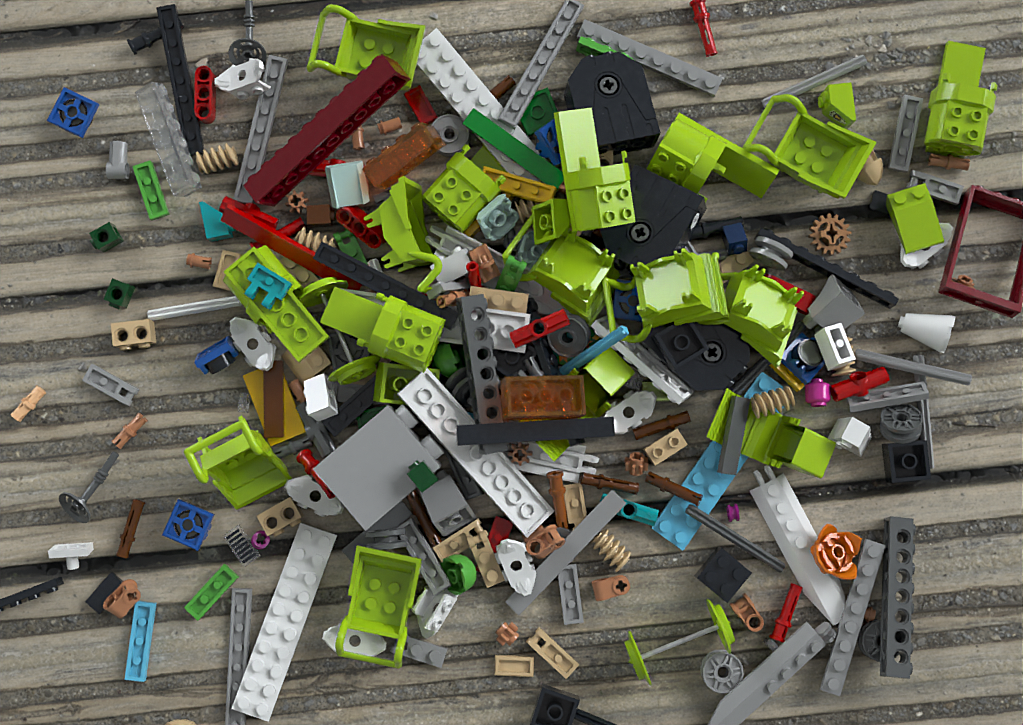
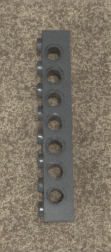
M484 294L455 298L475 424L506 423L501 409L503 400L498 390L500 380L496 376L495 371L497 361L492 351L494 341L490 337L489 332L491 322L486 313L488 308L487 299L484 298ZM473 310H475L478 314L476 320H473L471 317V312ZM476 330H479L481 334L479 340H476L474 337ZM479 349H481L484 353V356L481 360L477 357V352ZM483 368L487 372V375L484 379H482L480 376V372ZM486 388H488L490 392L488 398H485L483 395V392ZM488 408H491L493 411L490 418L486 415ZM509 443L479 444V453L487 455L507 451Z
M893 516L884 518L883 544L885 549L883 552L880 676L910 679V675L913 672V665L910 663V659L913 653L911 634H913L914 625L911 622V614L914 612L912 594L915 587L914 583H912V575L915 572V564L913 563L915 544L913 543V536L916 532V526L913 524L912 518ZM898 533L901 534L903 537L902 543H900L897 539ZM897 553L902 555V562L897 560ZM897 572L902 575L901 582L896 579ZM897 592L902 596L901 602L896 600ZM896 612H899L901 615L900 622L895 619ZM896 632L901 635L900 642L895 640ZM896 652L900 654V661L898 663L894 659Z

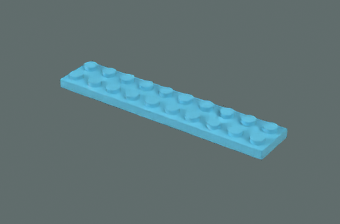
M762 372L753 381L743 397L751 399L756 393L759 395L761 392L768 393L769 390L775 391L776 388L783 389V386ZM713 440L681 484V486L703 495L699 506L673 495L657 518L655 525L651 527V529L682 551L702 525L701 522L685 513L688 505L692 504L709 515L736 476L717 472L722 445ZM741 453L737 473L748 459V456Z

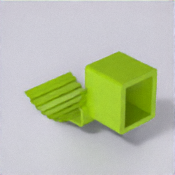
M611 347L596 356L580 372L574 368L564 378L566 390L570 393L571 403L578 415V419L600 417L611 407L607 400L635 374V371ZM545 402L537 405L532 412L525 415L519 422L560 420L557 409L550 413ZM568 439L535 441L553 461L570 446Z
M728 388L706 436L721 445L723 443L731 396L741 397ZM750 401L740 453L766 465L781 469L783 464L798 472L822 478L835 449L836 442L806 427L799 426L800 419L784 416L777 412L772 415L767 410L766 417L760 412V418L757 419Z

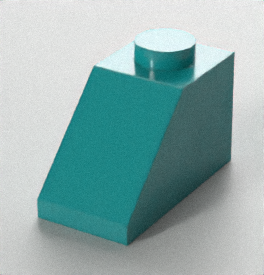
M199 202L206 238L211 242L232 238V232L235 229L220 221L223 214L207 203Z

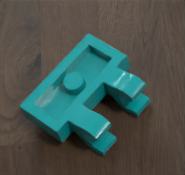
M257 262L247 278L251 284L244 294L254 300L259 288L268 292L261 305L270 310L276 298L281 301L283 300L292 283Z

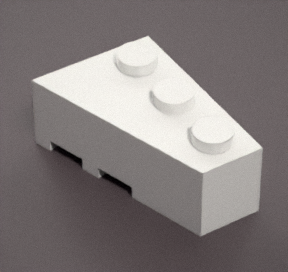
M854 417L840 418L836 421L828 439L836 442V448L847 449L862 457L872 438L870 426Z

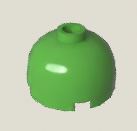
M441 342L437 346L433 356L434 361L431 364L433 369H440V373L449 378L464 366L457 350L452 347L455 343Z
M450 555L440 563L452 583L450 588L447 589L454 595H460L474 585L476 581V567L465 555Z

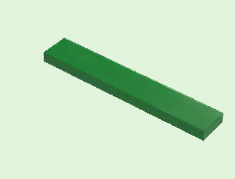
M475 108L472 109L462 123L466 128L544 184L558 189L564 181L561 170Z

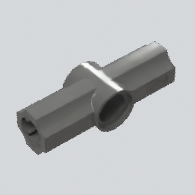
M307 401L299 404L296 409L305 424L306 434L316 445L320 456L325 458L337 448L328 433L329 430L322 423L324 420L317 422L307 414Z

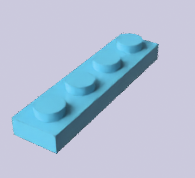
M146 601L135 603L124 680L146 681L157 603Z

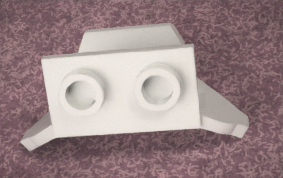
M249 58L248 62L237 66L232 65L215 78L216 87L241 100L248 99L255 94H262L264 91L271 89V86L260 81L265 68L263 62L259 59ZM239 76L245 77L242 81L239 80Z
M939 223L944 243L932 246L927 251L919 250L906 254L901 243V263L911 269L916 267L921 269L928 264L929 261L927 259L932 255L936 257L944 251L942 247L948 243L954 229L951 224Z
M237 317L233 318L230 321V332L234 340V346L239 352L242 351L246 357L244 359L250 367L254 366L259 370L268 371L273 367L276 346L269 342L272 339L266 331L262 332V327L255 324L254 321ZM254 338L258 341V347L251 350L248 348L247 343L250 339Z
M631 390L623 395L624 400L619 403L614 401L610 404L611 407L605 412L606 414L603 417H614L615 434L628 432L627 428L630 426L632 428L637 427L642 423V418L645 417L647 419L652 415L657 399L653 391L644 390L634 393ZM632 407L634 409V416L626 418L623 415L624 408Z
M305 475L287 480L284 486L288 495L293 498L292 500L297 502L296 505L304 509L312 508L315 510L314 513L319 516L325 517V515L335 516L342 514L345 507L337 497L329 499L313 476ZM314 490L321 493V499L318 502L310 499V494Z
M508 538L500 541V544L496 546L497 553L494 555L497 563L503 566L502 574L505 581L509 580L511 587L524 597L530 595L536 578L534 563H530L533 559L526 550L525 542H518ZM513 561H520L522 563L521 569L516 571L511 569L510 565Z
M425 586V590L419 595L417 603L411 609L417 615L421 634L426 639L438 632L457 600L458 595H454L447 589L438 595H434L429 586ZM439 603L435 611H433L434 606Z
M341 623L338 626L330 627L323 633L322 639L334 652H336L335 643ZM347 629L343 648L344 651L374 657L386 649L387 643L381 635ZM357 635L360 637L361 643L359 646L354 647L350 644L349 639L351 636Z

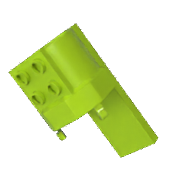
M953 41L946 43L938 86L931 91L928 108L931 111L924 142L926 146L925 152L944 156L951 154L953 157L959 158L981 154L988 118L994 111L996 100L994 91H997V84L995 82H991L990 90L978 87L986 48Z
M592 107L554 113L572 232L636 222L630 188L629 164L625 163L627 152L621 151L622 164L601 167Z
M681 113L672 122L647 167V170L696 194H699L710 172L714 171L759 198L763 197L780 169Z
M465 144L461 148L462 151L460 153L456 152L446 163V169L421 197L432 212L447 225L461 233H464L476 220L478 213L498 195H501L499 186L506 181V178L501 175L494 182L482 171L483 167L486 166L506 172L484 145L469 160L464 155L470 147Z
M267 245L251 248L223 271L226 274L223 282L246 308L245 312L255 324L259 326L264 325L269 334L274 332L299 363L330 338L299 301L298 298L304 289L303 286L286 270ZM257 262L292 283L283 300L281 301L276 298L270 310L261 305L268 292L259 288L254 300L244 294L251 284L247 278Z
M334 287L320 320L321 324L358 338L357 345L367 347V351L383 359H390L422 373L426 371L427 367L430 366L443 334L445 319L408 305L406 301L391 295L387 298L384 294L377 293L375 299L385 302L384 306Z

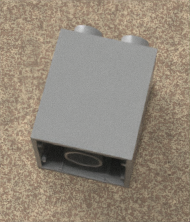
M403 404L398 409H395L393 405H387L313 468L365 531L417 487L407 475L410 471L408 468L417 460L420 463L424 460L433 472L442 465L438 458L445 451L431 434L423 440L412 428L419 423V420Z

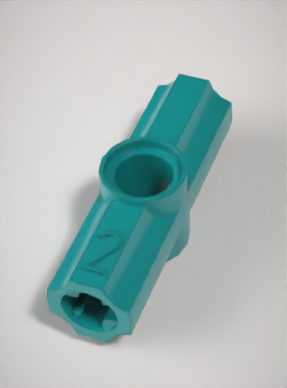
M603 493L600 502H601L608 494ZM623 499L626 502L625 505L631 504L633 506V513L626 515L622 508L616 515L651 526L655 525L659 510Z

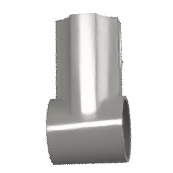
M122 141L110 142L109 162L106 164V176L108 179L129 178L130 168L127 162L128 143Z

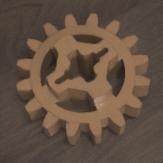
M827 214L826 219L822 215L819 217V221L815 220L813 222L814 226L809 228L813 233L808 238H813L810 245L816 244L815 251L821 249L822 255L828 251L829 256H832L834 251L839 254L841 249L847 248L845 243L851 241L847 236L852 234V232L847 231L850 225L843 224L844 218L838 220L837 214L833 218H831V214ZM822 224H825V225L823 226V227H824V230L818 231L819 228H820V226H821ZM829 232L830 234H833V237L831 238L826 233ZM841 238L840 243L835 246L836 240Z

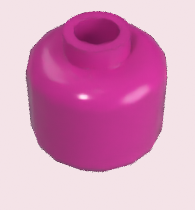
M811 379V383L805 385V401L811 404V407H824L826 403L830 402V385L823 382V379Z

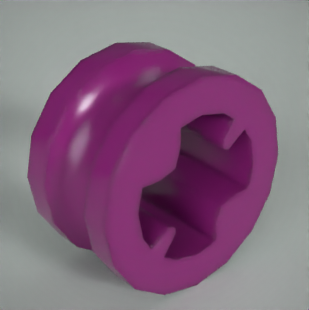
M727 505L728 521L732 522L734 519L739 521L738 505Z
M257 531L251 538V544L256 549H264L270 542V537L266 535L265 531ZM258 535H260V538L262 536L265 538L263 545H261V542L259 544L256 542Z

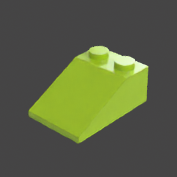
M925 183L887 195L886 207L906 254L944 243L935 207Z
M377 362L373 401L406 405L397 393L413 380L420 371L405 365ZM428 368L439 380L440 369Z

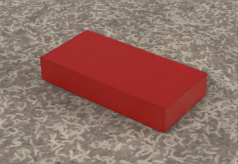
M420 85L404 93L422 128L438 118Z

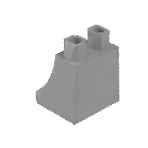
M832 274L828 277L826 285L819 296L808 308L809 314L804 317L803 322L809 329L819 324L814 329L815 333L824 327L839 323L845 329L863 316L865 312L853 292Z
M442 470L436 474L439 480L423 493L420 491V494L434 526L442 536H448L473 522L476 515L451 476Z

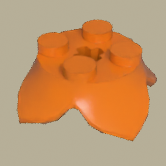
M826 524L820 531L815 544L810 549L815 563L823 574H831L843 580L856 579L857 567L852 560L860 551L862 538L851 532L838 533L834 525Z

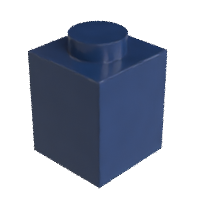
M742 223L723 226L722 239L728 256L747 252L748 239Z

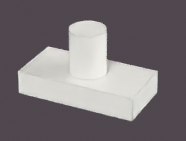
M93 542L54 545L48 550L49 558L66 557L67 569L79 568L78 556H88L94 550Z

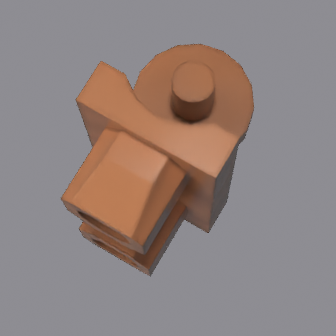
M486 243L468 252L471 261H475L479 265V273L483 284L501 275Z

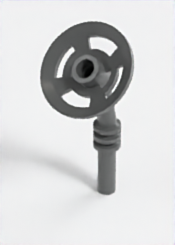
M245 0V38L238 39L230 45L228 56L235 66L243 64L244 60L249 61V58L259 59L265 64L267 59L266 50L262 44L253 39V27H255V24H253L255 23V20H253L255 19L253 15V0ZM234 48H237V51H236V54H237V56H238L237 59H236V57H235V55H234ZM258 48H260L262 52V58H259L260 52Z
M113 451L103 467L98 469V472L95 474L96 476L93 477L94 480L81 497H76L68 492H63L59 495V502L62 508L74 520L80 523L90 521L91 515L86 502L98 486L103 484L106 477H108L109 470L119 457L117 452Z

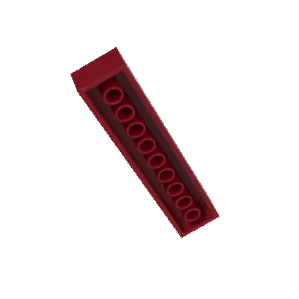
M383 54L376 56L372 60L371 65L361 70L353 82L345 85L343 91L338 96H334L324 109L316 113L314 119L304 124L301 128L302 130L297 135L289 138L288 143L283 148L278 149L269 161L264 162L257 173L249 176L243 186L253 200L258 204L275 207L411 79L398 62Z

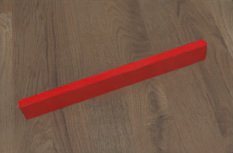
M231 204L226 206L220 221L257 242L267 245L268 248L323 279L336 277L337 280H346L348 282L347 289L360 290L362 284L314 260L313 257L316 252Z

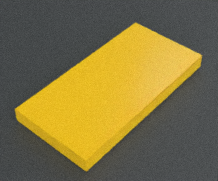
M257 369L243 375V379L264 429L263 370ZM285 375V437L267 438L270 447L306 433L305 425L296 409L297 405L288 387Z

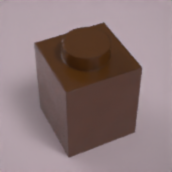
M330 204L306 205L307 225L310 228L333 227V221H336L335 210H332Z

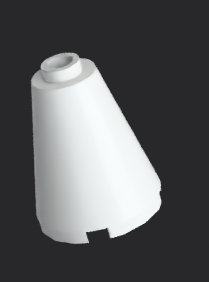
M906 313L905 317H900L898 327L901 328L900 332L940 353H944L951 336V327L954 326L955 316Z

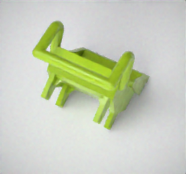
M327 5L320 13L307 71L313 72L317 68H322L337 76L355 80L358 73L371 65L372 60L376 56L383 54L398 62L411 79L400 90L411 89L426 26L378 19L377 23L359 19L352 12L341 6ZM331 12L347 18L335 66L326 61L316 60L325 20Z
M781 94L770 98L746 140L743 149L748 152L764 154L774 167L779 168L781 172H785L813 190H818L819 193L828 194L837 199L840 197L845 199L877 142L830 121L824 124L808 115L805 106L797 97L790 94ZM789 102L795 106L798 112L775 153L764 145L751 144L774 103Z
M402 176L398 178L399 183L391 186V190H389L391 196L378 209L365 216L364 220L373 219L372 223L367 224L368 228L382 225L383 236L393 249L381 258L382 261L390 259V263L384 265L385 268L388 269L403 263V267L398 269V272H403L417 266L434 264V269L417 287L419 292L426 293L433 289L429 285L440 274L442 262L438 256L433 254L430 244L425 241L428 231L425 226L424 206L421 199L422 186Z
M532 214L502 254L504 266L511 252L533 224ZM569 225L559 238L550 241L527 274H522L519 282L536 281L552 292L551 298L559 302L571 314L579 315L585 319L589 327H591L606 305L602 279L607 277L617 281L621 274L614 268V253L609 256L607 254L609 252L608 249L602 252L591 242L577 236V231H570L569 228L571 226ZM610 287L611 296L615 291V288Z
M682 248L681 253L673 251V256L662 257L646 265L638 262V267H634L631 264L630 270L634 277L629 283H621L607 277L603 278L602 285L610 333L616 329L610 287L621 291H629L637 287L640 305L637 306V311L642 318L643 329L640 334H628V336L621 340L628 343L644 341L651 332V328L674 322V325L678 326L685 323L729 317L718 258L716 256L712 257L709 253L699 255L693 252L689 253L685 248Z
M713 252L711 256H716L719 260V254ZM757 264L749 270L721 273L722 281L729 280L725 291L729 317L697 321V323L702 325L726 324L742 333L741 339L749 343L777 368L780 365L798 311L795 304L802 298L804 291L796 293L797 287L787 291L777 281L763 276L766 269L762 268L761 271H757L759 268Z
M242 415L238 417V422L205 439L200 436L197 438V443L184 450V455L198 481L206 484L209 476L214 479L212 481L214 486L221 491L236 510L284 486L287 480L292 479L285 464L273 453L272 448L262 437L261 433L258 430L250 429ZM240 429L242 430V434L212 450L208 448L209 445ZM200 450L203 453L200 456L202 467H200L194 456V453Z
M356 546L348 596H352L349 612L341 622L335 643L338 656L397 669L402 667V656L407 639L406 622L409 609L413 607L422 563L421 558ZM347 629L398 639L394 661L344 651L343 644Z

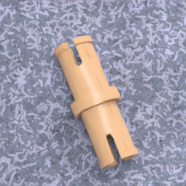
M36 385L26 398L23 397L22 402L10 415L21 422L31 410L36 408L35 405L46 394V391Z

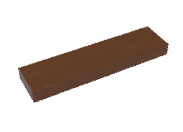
M274 360L272 368L268 371L263 370L264 438L285 437L284 361Z

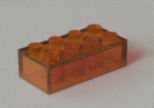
M418 122L411 127V131L408 134L399 136L395 140V144L382 149L381 154L377 158L369 159L362 170L375 188L388 190L389 187L398 182V178L405 177L444 147L446 143L434 126Z
M583 375L505 377L500 381L503 421L576 419L586 415Z

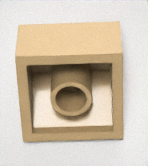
M321 345L300 363L288 349L281 356L303 387L304 381L321 375L332 366V360Z

